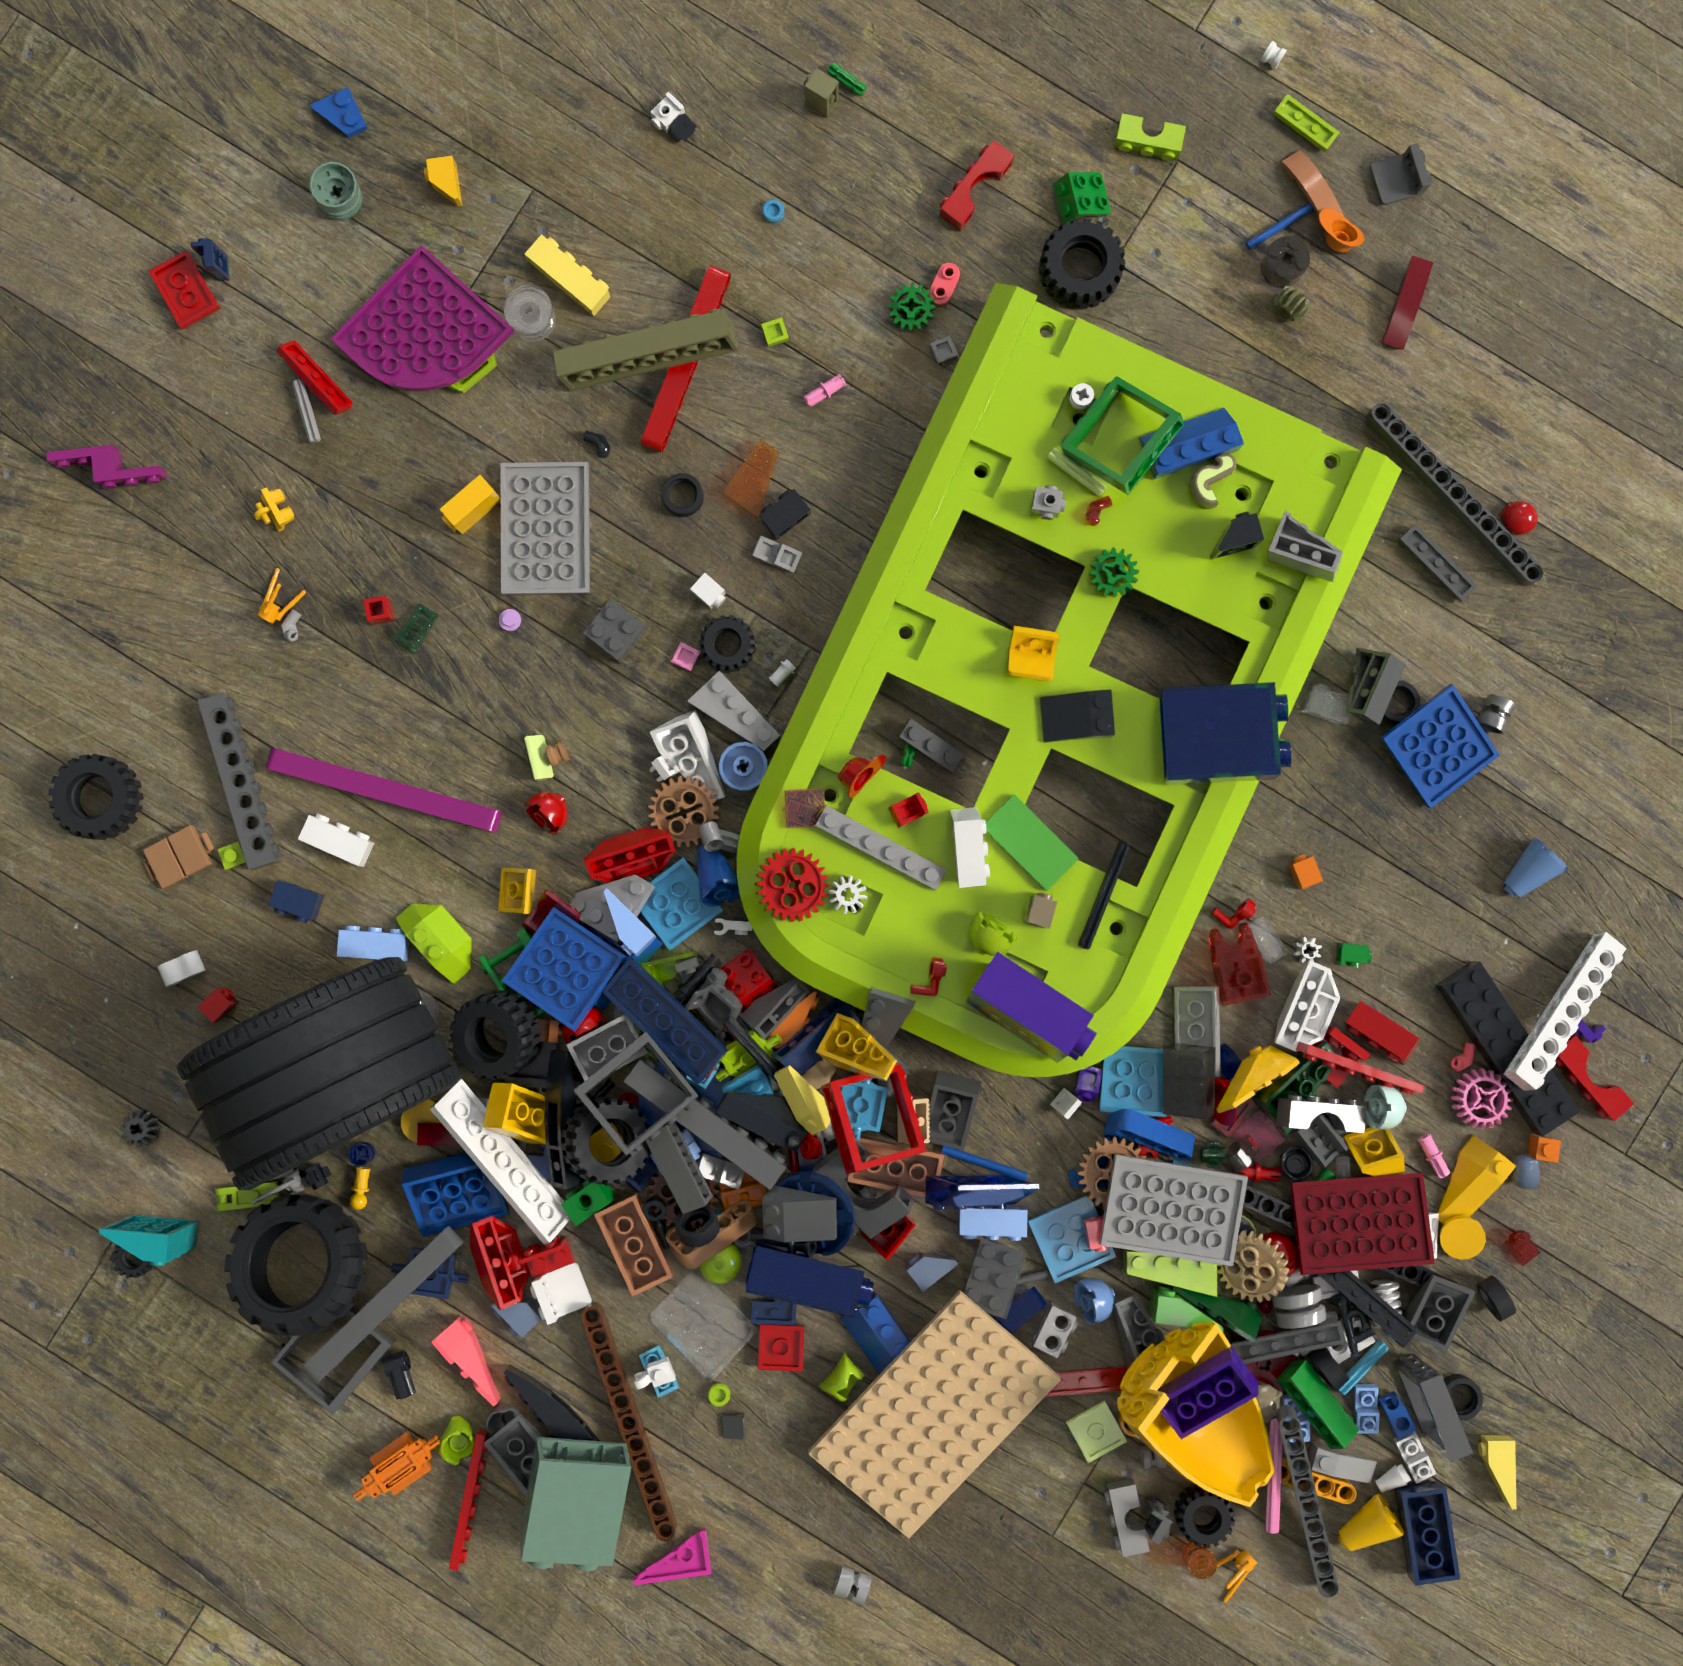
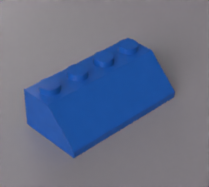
M1225 408L1184 421V426L1150 467L1153 479L1156 480L1213 460L1222 453L1230 454L1239 451L1244 442L1237 423ZM1155 432L1139 437L1142 448Z
M877 1292L840 1317L879 1375L911 1342Z

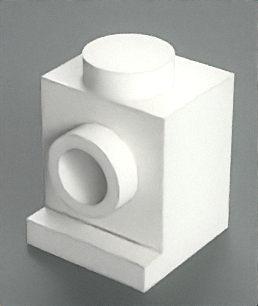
M669 92L650 111L653 125L659 130L663 129L667 134L672 130L669 125L678 115L685 113L684 106Z

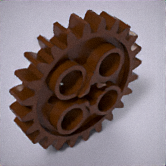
M658 1169L659 1177H651L655 1184L648 1185V1188L652 1189L653 1192L649 1193L647 1197H659L665 1202L666 1213L661 1221L666 1218V1226L668 1227L672 1222L675 1223V1218L678 1215L675 1212V1205L678 1203L675 1201L671 1205H667V1201L674 1198V1195L667 1196L663 1193L662 1188L667 1182ZM704 1178L713 1195L708 1205L716 1211L717 1208L712 1203L719 1202V1199L714 1197V1194L720 1192L719 1189L714 1188L718 1182ZM655 1204L651 1205L656 1206V1209L653 1213L656 1214L661 1210V1206ZM697 1219L690 1223L691 1226L695 1229L696 1221H699L703 1225L704 1219Z

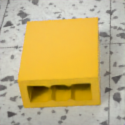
M479 475L440 508L444 514L441 518L454 532L458 530L463 535L501 502V498L485 479Z

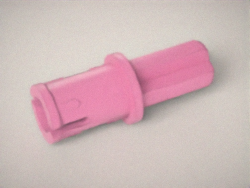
M837 374V376L824 384L821 382L818 388L804 396V400L809 407H812L825 398H831V394L845 387L846 383L843 377L841 378V375Z
M1431 1134L1418 1138L1417 1141L1427 1156L1425 1159L1430 1162L1437 1177L1440 1179L1448 1176L1450 1171L1441 1156L1443 1153L1438 1150Z

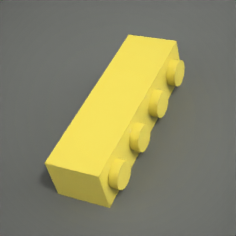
M541 234L525 253L527 261L594 317L610 298L608 285L601 279L595 280L591 276L592 272L586 266L582 265L580 267L575 263L576 259L569 252L565 251L563 253L558 249L559 245L551 237L547 239Z

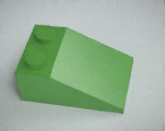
M1158 1285V1288L1152 1287L1148 1314L1155 1323L1192 1328L1194 1323L1214 1322L1217 1323L1223 1332L1222 1325L1214 1317L1172 1290L1170 1286Z

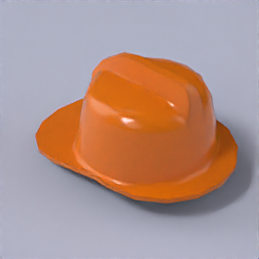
M1325 208L1320 211L1319 222L1325 230L1328 247L1336 252L1347 254L1352 247H1358L1363 244L1364 234L1362 231L1349 222L1342 214L1331 208Z

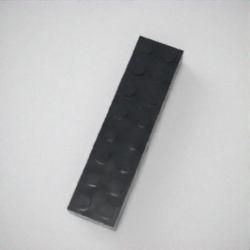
M1471 961L1435 985L1490 1069L1494 1071V1075H1500L1502 1077L1501 1082L1507 1084L1505 1089L1511 1091L1508 1096L1513 1098V1104L1533 1134L1543 1137L1580 1113L1552 1069L1543 1078L1544 1083L1536 1090L1524 1091L1504 1075V1072L1529 1034L1481 962Z

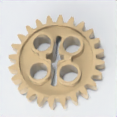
M1242 1231L1237 1239L1234 1262L1239 1266L1234 1263L1233 1266L1217 1264V1266H1220L1217 1269V1273L1223 1274L1220 1281L1228 1282L1225 1287L1226 1289L1234 1288L1233 1295L1238 1292L1241 1293L1242 1300L1245 1296H1249L1250 1302H1253L1255 1297H1257L1261 1303L1264 1297L1269 1301L1272 1295L1276 1297L1283 1290L1288 1280L1286 1275L1289 1269L1285 1267L1288 1260L1281 1259L1284 1252L1276 1251L1279 1246L1278 1244L1270 1245L1271 1238L1264 1241L1263 1234H1260L1257 1238L1253 1231L1248 1236Z

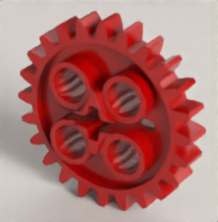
M791 848L789 854L786 849H782L781 856L778 852L772 853L773 859L770 857L765 859L768 865L762 864L759 866L764 872L756 874L761 881L754 883V885L761 887V890L755 894L763 896L759 904L766 902L767 906L764 911L772 909L771 917L780 914V921H784L787 916L789 923L794 922L795 917L798 922L803 921V915L807 919L811 918L810 911L818 913L819 910L816 905H824L820 898L828 896V894L823 892V889L829 887V885L823 883V880L827 879L828 876L821 875L825 867L818 868L817 864L820 860L811 861L812 853L804 856L803 849L799 850L797 854L795 848ZM793 864L800 867L799 876L792 872ZM773 875H778L781 878L780 886L774 885L772 881ZM794 881L795 886L790 889L788 885ZM804 884L809 885L811 888L809 896L803 893ZM784 895L791 897L792 904L790 907L784 904Z

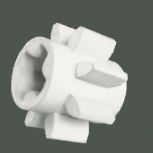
M1301 937L1302 942L1300 944L1294 943L1297 951L1293 955L1301 957L1299 959L1300 963L1305 962L1306 959L1314 962L1313 958L1321 957L1318 954V949L1322 946L1315 944L1316 938H1311L1307 942L1306 937ZM1311 947V951L1308 954H1304L1303 950Z

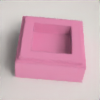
M680 642L671 662L691 672L701 652Z

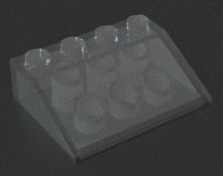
M698 1267L692 1269L645 1317L706 1382L715 1379L758 1331L751 1324V1321L714 1283L709 1282L703 1277Z

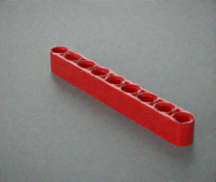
M712 265L708 267L690 315H703L713 309L720 308L730 282V272ZM699 360L669 367L641 439L642 446L661 453L664 451Z

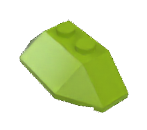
M411 904L396 918L408 939L432 966L453 984L457 983L471 970L472 938L443 905Z

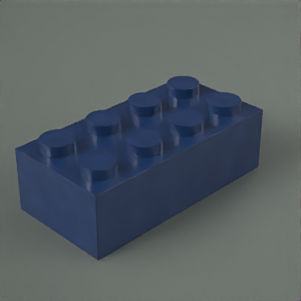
M1439 1481L1410 1484L1396 1488L1395 1496L1399 1522L1404 1530L1402 1542L1408 1578L1415 1586L1459 1580L1460 1573L1447 1488Z

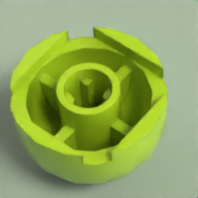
M980 912L970 927L969 934L971 941L975 945L974 949L983 956L986 954L995 956L997 952L1000 954L1006 953L1017 938L1013 932L1009 935L1005 931L1007 926L987 913L983 917L982 912Z
M732 1242L699 1266L701 1274L709 1282L716 1284L731 1281L740 1272L742 1265L741 1251Z

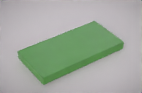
M1015 794L986 822L987 833L1046 891L1079 859Z

